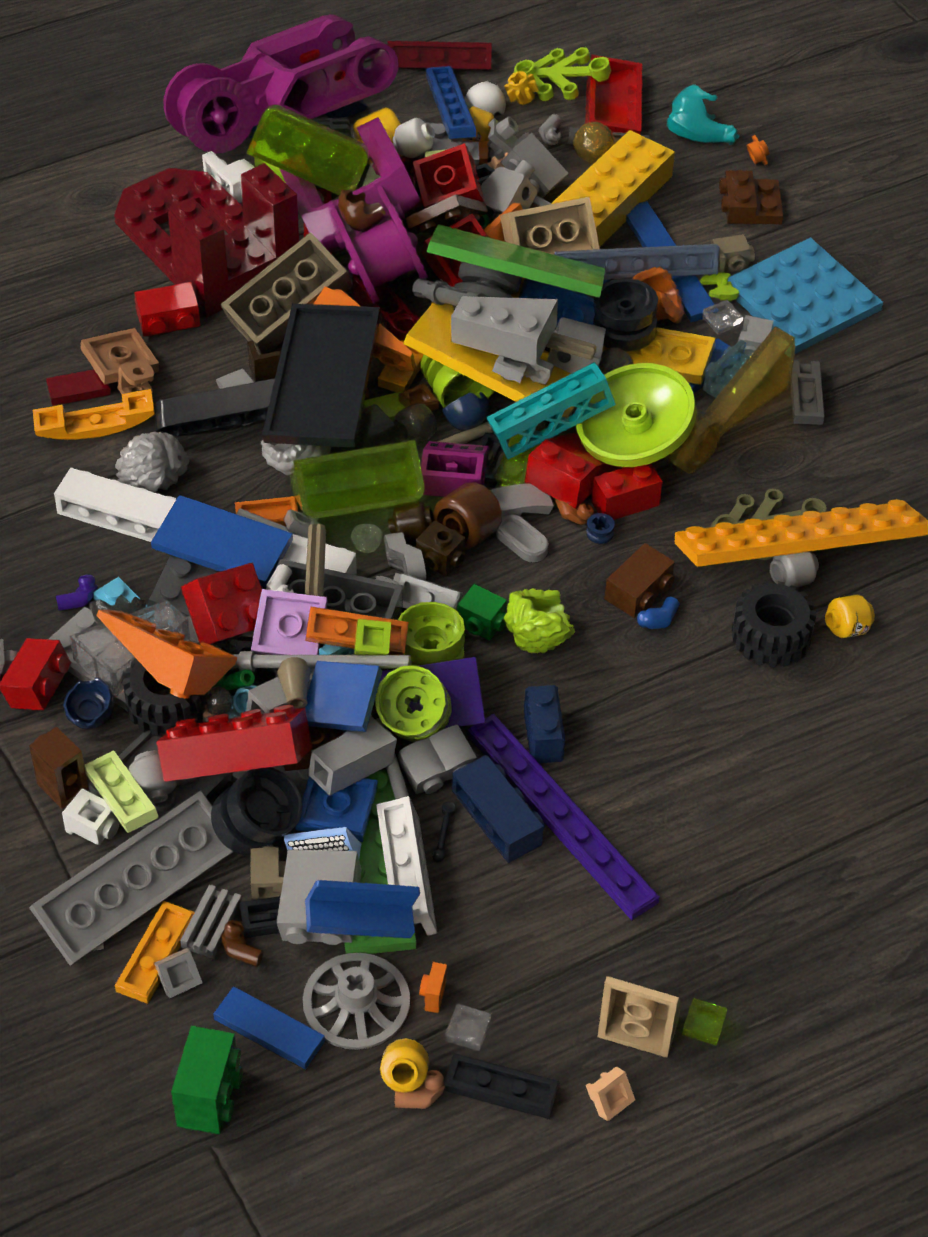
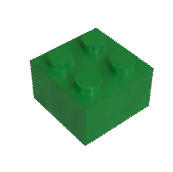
M191 1025L171 1091L177 1127L220 1135L224 1121L230 1122L234 1107V1100L230 1098L233 1088L239 1089L243 1076V1067L239 1066L241 1049L236 1048L235 1033Z

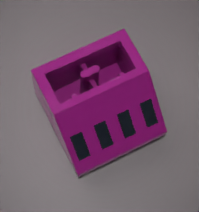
M429 441L423 449L419 473L421 495L445 497L467 482H476L484 485L489 446Z

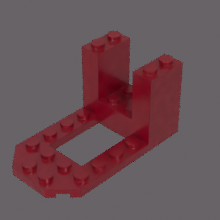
M265 163L241 174L243 206L208 172L168 168L124 188L114 214L115 223L175 285L191 282L198 308L205 317L223 310L221 304L299 242L297 194ZM169 221L170 236L159 226L160 224Z

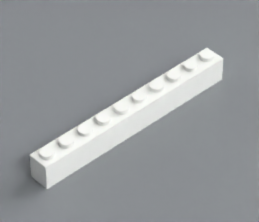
M74 468L69 469L54 493L57 514L149 542L154 538L176 501V498L157 494L144 488H137L114 479H107ZM293 534V541L283 559L306 564L308 538ZM326 544L325 569L356 575V553L345 548Z

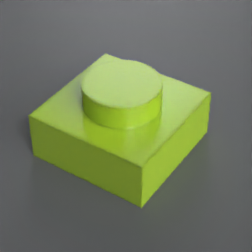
M358 619L354 655H389L391 622Z

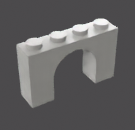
M310 668V669H311V674H310L309 686H310L311 679H312L313 672H314V669H315V668ZM278 677L248 691L246 711L260 709L261 714L272 713L274 708L287 705ZM372 715L370 716L366 732L341 730L344 733L342 736L312 750L308 775L329 796L393 763L397 739L389 730L377 722Z

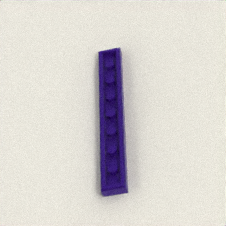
M495 714L485 718L486 723L475 724L467 729L469 739L484 755H488L495 765L499 764L502 767L511 786L518 788L522 792L525 802L533 811H536L541 816L543 822L631 921L659 903L660 897Z

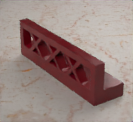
M388 41V46L395 51L398 58V68L427 69L451 66L452 69L491 70L492 43Z

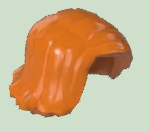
M653 267L636 274L632 279L644 282L656 291L658 297L657 321L669 319L673 323H680L685 312L683 311L684 306L681 304L682 298L679 296V290L672 280V275L661 267Z

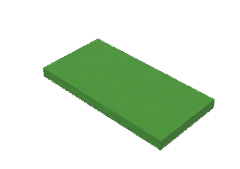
M440 224L437 225L427 250L428 253L598 298H600L603 287L605 268Z

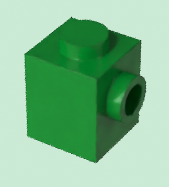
M473 584L457 605V611L464 620L465 629L473 635H479L490 641L497 630L502 631L506 626L504 616L506 614L507 599Z

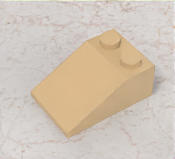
M607 976L604 984L598 1037L667 1058L679 1021L682 1003L679 997Z

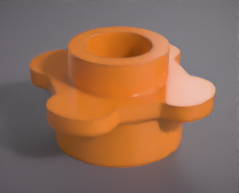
M753 135V142L747 144L748 153L754 164L763 162L766 166L768 165L766 156L770 155L769 149L764 140L759 142L756 135Z

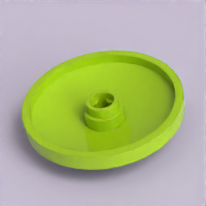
M637 363L614 369L604 375L616 405L576 425L580 441L591 456L612 466L637 467L651 464L668 456L684 443L695 425L697 405L691 386L677 371L659 364ZM603 391L593 395L589 403L595 404L605 399Z

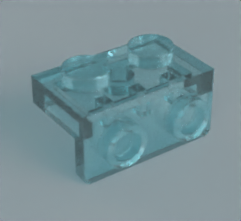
M740 340L734 346H729L724 351L722 357L717 362H711L704 371L705 381L703 390L730 408L766 376L768 369L744 353L746 342Z

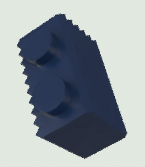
M555 685L527 687L525 689L524 719L530 754L538 763L561 762L564 760L565 734L558 687Z

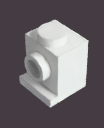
M84 789L78 792L62 812L67 833L71 835L75 833L97 845H100L104 838L112 839L119 828V821L105 800Z

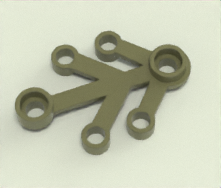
M769 489L765 493L764 501L751 519L768 520L774 519L776 515L798 516L806 511L821 513L826 512L827 507L820 499L809 498L803 502L801 510L770 515L773 509L781 507L783 493L778 489ZM748 494L739 495L729 515L723 514L718 516L712 522L711 527H715L716 524L722 522L731 524L744 523L745 520H740L743 515L750 514L753 511L754 498ZM765 557V558H759V559H761V560H769V559H771L772 557Z

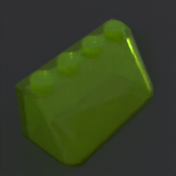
M271 105L265 109L247 151V154L338 195H340L342 189H352V192L356 190L369 159V150L362 142L280 105Z
M415 440L293 460L289 475L293 494L303 514L313 521L413 504L421 499L425 489Z

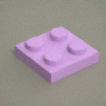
M262 589L251 651H254L256 655H319L320 643L307 642L305 638L310 607L327 609V597Z

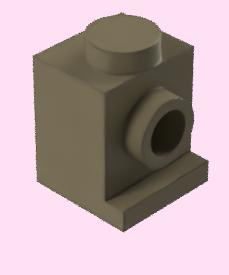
M744 234L712 239L711 244L719 246L718 273L739 272L747 269L749 262H754V248L748 244Z
M264 846L263 848H251L252 900L281 896L286 861H279L278 847Z

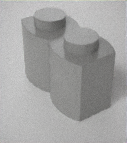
M458 725L445 728L429 738L416 741L404 747L398 752L397 758L415 794L422 792L431 794L439 790L443 786L444 781L453 779L454 771L477 759Z

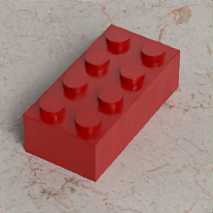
M283 705L274 708L272 713L261 714L260 709L242 712L241 717L229 719L228 714H220L209 717L208 722L196 723V719H185L176 722L175 727L167 729L166 734L156 741L164 782L298 763L312 748L305 708L294 709V705Z

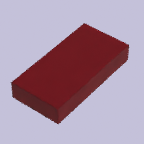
M94 369L46 378L52 406L111 395L109 384L104 385Z

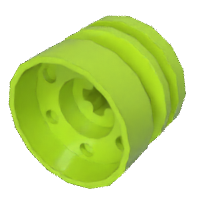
M423 355L420 362L421 372L444 408L468 393H474L480 399V392H483L488 399L494 393V390Z
M421 602L410 606L401 613L398 620L409 622L404 655L411 656V665L419 666L464 659L465 627L464 620L458 611L438 602Z
M416 665L401 666L389 672L380 682L375 697L376 711L382 723L399 738L410 742L429 738L443 730L448 725L452 713L451 697L443 683L428 669ZM420 699L423 709L421 711L415 710L412 713V709L409 707L410 702L417 703Z

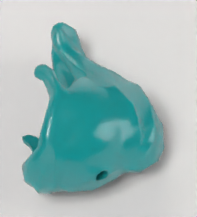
M693 84L686 87L675 97L672 103V112L667 118V127L676 135L699 142H723L729 145H733L740 137L737 134L738 130L733 125L717 123L714 121L715 115L707 113L703 99L715 101L717 100V95H711Z

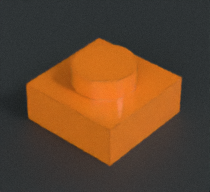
M433 962L430 975L424 974L422 977L419 995L425 996V1011L439 1013L447 983L446 964Z

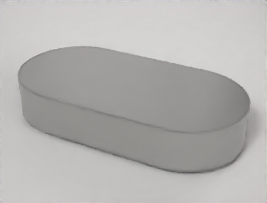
M518 515L502 516V522L496 531V536L504 545L528 562H538L547 556L549 543L542 533Z

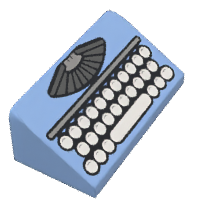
M346 827L284 835L287 850L357 851L360 858L361 843Z

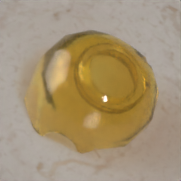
M596 121L583 124L575 133L573 140L576 154L582 160L594 164L616 143L612 131L606 125Z

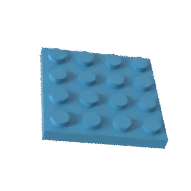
M811 237L728 277L732 287L739 290V296L735 300L753 317L774 321L771 334L793 354L881 311L883 306L882 300Z

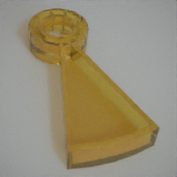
M775 326L705 412L697 410L695 425L690 435L679 448L666 456V459L688 474L697 472L710 459L724 433L787 390L794 365L795 337Z

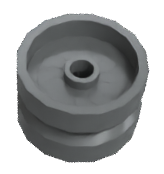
M461 261L458 277L463 282L455 284L454 287L484 293L487 297L513 298L511 294L519 292L522 277Z

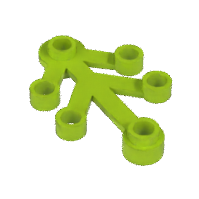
M585 47L576 49L568 57H565L563 49L557 48L535 63L531 60L518 62L514 67V73L523 71L527 76L531 73L533 74L539 89L537 94L541 101H548L553 98L554 92L552 85L544 83L540 78H549L562 90L564 99L573 100L579 95L577 85L569 82L565 77L592 76L596 81L601 82L609 78L611 67L609 60L605 57H597L590 61L589 50ZM590 61V63H589L588 66L570 67V66L574 65L575 63H577V64H579V65H584V64H586V63H588V62Z

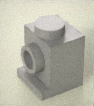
M745 315L743 329L738 341V348H743L741 353L742 361L764 365L774 321Z

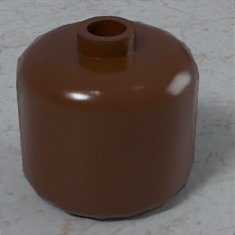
M467 482L436 503L433 510V521L435 520L450 529L458 531L465 537V550H470L498 530L502 522V509L494 493L486 486L476 482Z

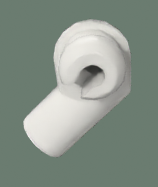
M284 564L278 565L266 585V590L294 593L293 589L289 591L288 585H285L292 574V570Z

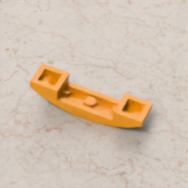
M151 389L122 394V403L66 413L63 405L33 410L36 436L63 440L111 435L132 428L155 415Z

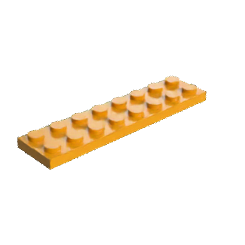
M895 499L888 501V504L876 505L865 503L861 504L858 508L851 509L835 507L831 511L821 513L806 511L798 516L776 515L774 519H747L744 523L738 524L722 522L716 524L715 527L708 528L692 526L686 528V531L675 532V544L697 567L925 536L928 535V520L905 501Z

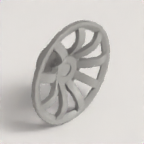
M347 953L336 956L319 966L309 977L304 988L303 1011L307 1023L312 1029L325 1035L326 1042L344 1049H366L384 1043L401 1029L410 1009V992L402 973L387 960L372 954ZM349 961H361L360 967H351L344 971L340 964ZM370 963L382 967L388 973L382 978L374 980L369 972ZM330 968L338 979V984L334 986H326L317 982ZM396 980L401 996H387L378 990ZM313 991L323 996H334L324 1006L312 1009L311 998ZM376 1002L388 1007H400L399 1014L394 1022L388 1020L380 1012L375 1004ZM340 1007L339 1016L334 1026L328 1032L320 1025L316 1018L327 1016ZM367 1011L376 1023L385 1029L380 1034L367 1038L364 1013ZM350 1014H355L358 1040L339 1037Z

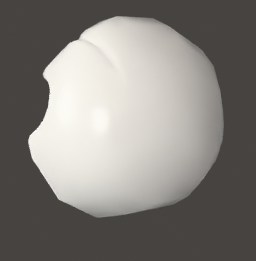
M487 81L472 86L465 96L468 109L476 106L493 115L496 112L500 114L505 112L506 101L504 94L495 84Z

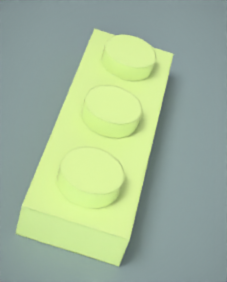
M114 750L85 764L86 775L127 833L159 818L155 806Z

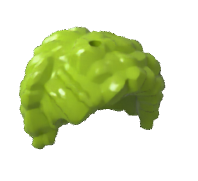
M524 589L523 591L519 590L509 594V603L504 620L508 630L513 633L517 647L528 653H546L548 650H554L555 646L571 638L575 633L573 625L568 621L570 615L564 613L565 607L563 604H560V592L558 590Z

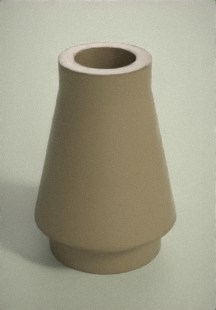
M291 657L283 660L277 671L287 705H294V709L304 708L307 705L311 669L302 658Z

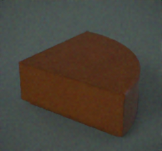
M424 383L398 394V401L411 410L430 412L439 409V401Z

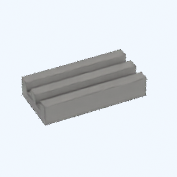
M209 884L180 940L181 948H187L192 952L214 959L222 943L221 935L225 931L224 926L228 921L234 919L240 907L239 902H242L241 895L237 893L234 896L229 895V891L222 889L221 892L217 891L216 886ZM213 900H216L199 935L197 936L195 942H193V939L207 911L209 910ZM224 903L229 904L208 947L204 946L203 944L216 922Z

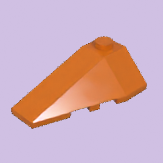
M325 286L314 302L317 305L360 306L344 291L339 289L333 290ZM379 323L373 357L378 358L385 365L414 372L416 364L413 352Z
M98 610L97 617L156 681L170 688V693L174 696L189 699L190 695H205L236 664L238 657L205 642H201L199 645L184 641V634L176 631L156 629L157 625L155 623L123 611Z

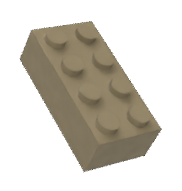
M310 232L225 300L221 306L227 318L247 341H254L257 352L265 354L270 353L284 341L292 303L314 304L324 286L345 292L352 287L346 269Z

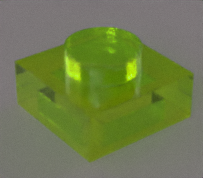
M693 998L682 1035L717 1046L728 1008Z

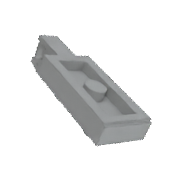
M395 573L394 579L384 576H376L375 579L403 585V608L406 609L421 602H438L446 604L457 611V605L463 595V592L407 574Z

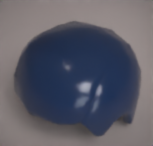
M480 392V399L474 393H468L447 405L443 409V414L451 426L464 431L482 424L491 409L490 401L485 394Z
M97 677L93 681L79 680L74 688L67 693L63 703L67 719L82 729L100 727L111 718L115 706L109 685Z

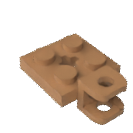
M135 328L81 340L82 352L104 385L118 382V390L121 394L131 393L135 390H152L148 381H153L154 373L159 372V362Z

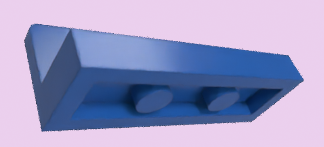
M317 880L305 899L307 932L411 938L415 933L412 906L420 895V888L417 886Z

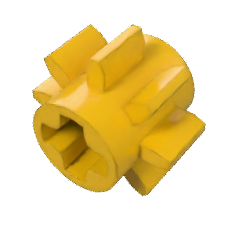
M523 71L513 73L508 79L509 84L504 85L510 102L512 103L516 100L521 105L530 103L535 97L534 92L539 91L533 74L531 73L527 76Z

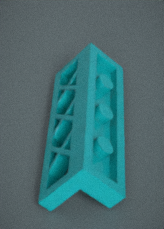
M594 362L486 418L497 436L506 458L510 459L542 443L545 439L552 438L616 405L606 377ZM603 391L605 399L595 404L589 403L593 395ZM572 406L577 407L573 415L567 418L562 417L566 409ZM544 420L550 421L546 429L535 431L538 423ZM517 434L523 435L520 442L511 447L508 446L507 439Z

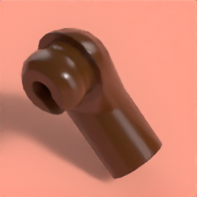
M228 921L224 926L225 931L221 935L226 954L233 959L258 967L263 957V950L246 944L242 933L244 927L239 921Z

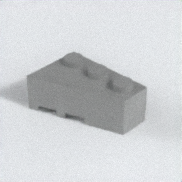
M462 296L451 316V342L537 365L557 326L558 299Z

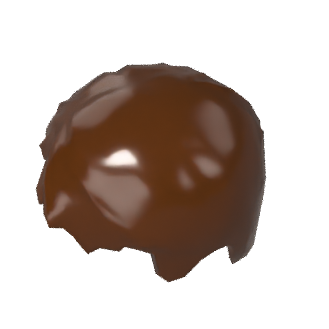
M342 189L338 202L340 214L345 222L354 230L365 232L372 229L386 216V212L379 202L374 204H367L365 202L366 195L364 192L354 195L352 189Z

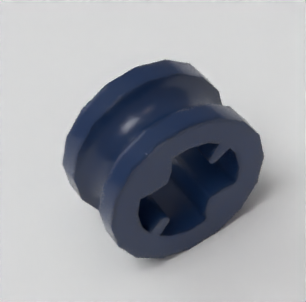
M604 513L591 515L587 521L586 534L588 539L597 544L609 542L614 535L615 523L613 518Z

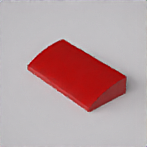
M591 54V59H590V61H592L593 59H595V58H597V57H603V56H598V55H592V54ZM605 57L609 60L611 67L609 78L599 82L592 78V76H587L585 129L593 130L595 127L601 131L627 133L631 130L641 134L642 63Z

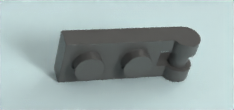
M790 360L788 375L790 377L793 424L823 425L824 406L820 362L810 361L808 364L799 363V360Z

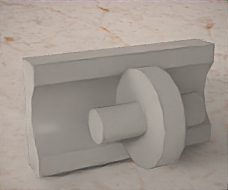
M510 116L500 122L494 118L488 123V126L491 127L487 143L491 148L490 158L492 159L494 156L498 160L505 158V153H509L530 134L524 133L521 137L517 138L514 134L518 132V125Z

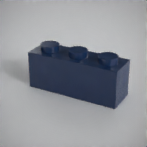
M485 755L453 772L452 792L507 863L542 845L545 825L541 816L536 811L532 812L522 792L518 788L511 786L507 781L504 770L499 764L495 765L488 755Z

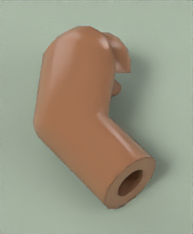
M431 1070L428 1071L424 1083L416 1090L406 1093L395 1091V1108L425 1109L431 1106L444 1092L443 1075L439 1071Z

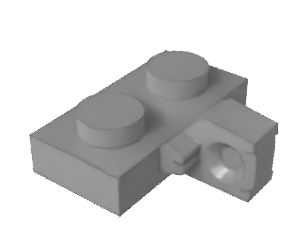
M499 355L492 372L501 375L507 380H514L519 383L525 375V377H530L534 382L546 385L554 364L539 359L537 365H532Z

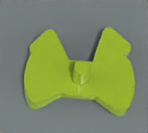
M719 272L710 276L706 274L700 279L702 285L717 284V288L709 291L710 297L723 301H732L739 296V290L732 287L731 282L728 281V277L731 276L730 273Z

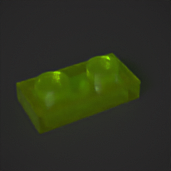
M517 434L511 437L508 446L511 447L520 442L523 435ZM540 444L510 459H507L504 454L494 477L496 485L504 487L527 484L525 483L528 456Z

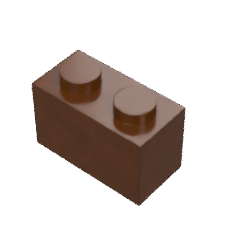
M644 543L606 579L604 599L635 618L640 611L649 609L662 591L666 592L671 588L675 580V576H673L675 561Z
M57 726L48 733L38 736L29 745L37 784L62 809L70 804L81 789L89 790L82 751Z

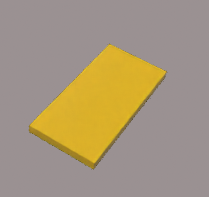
M432 303L408 332L403 343L515 402L571 374L554 366L551 376L545 385L534 382L530 377H525V375L519 383L514 380H507L501 375L492 372L499 355L451 342V316L454 310L453 305L446 303L442 305ZM544 350L540 359L547 361L549 352ZM572 406L566 409L562 417H569L576 407Z

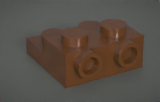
M725 171V177H720L719 193L724 194L721 200V211L726 212L727 224H782L783 210L778 179H754L753 171Z

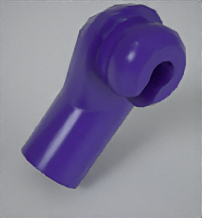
M83 575L78 579L79 587L75 592L56 595L58 610L62 611L86 606L93 598V592L98 590L94 576Z

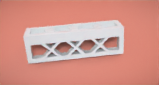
M408 796L376 804L388 885L419 887L420 895L412 906L414 924L421 922L427 936L437 934L420 822L412 801Z

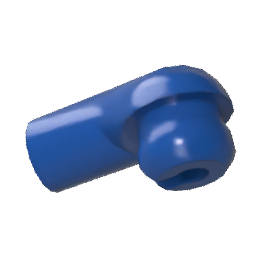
M667 597L661 608H649L646 611H640L637 616V622L643 628H666L671 624L680 603L676 598Z

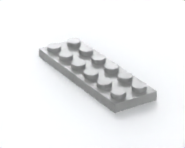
M201 790L29 907L70 966L233 852L215 834L211 822L212 805Z

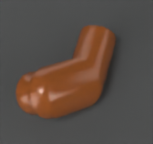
M554 498L563 519L584 525L587 524L588 518L594 514V510L589 504H580L579 508L575 509L568 503Z

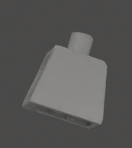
M521 160L514 171L500 166L481 185L489 218L495 220L512 203H521L523 210L530 208L537 195V189L529 180L535 171L530 163Z
M561 318L554 333L593 343L597 346L594 358L589 360L549 348L547 361L571 374L594 362L598 366L601 360L606 329L568 318Z

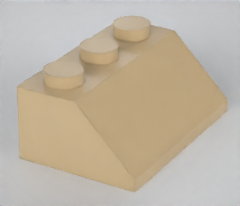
M590 197L500 215L505 242L555 255V251L600 249Z

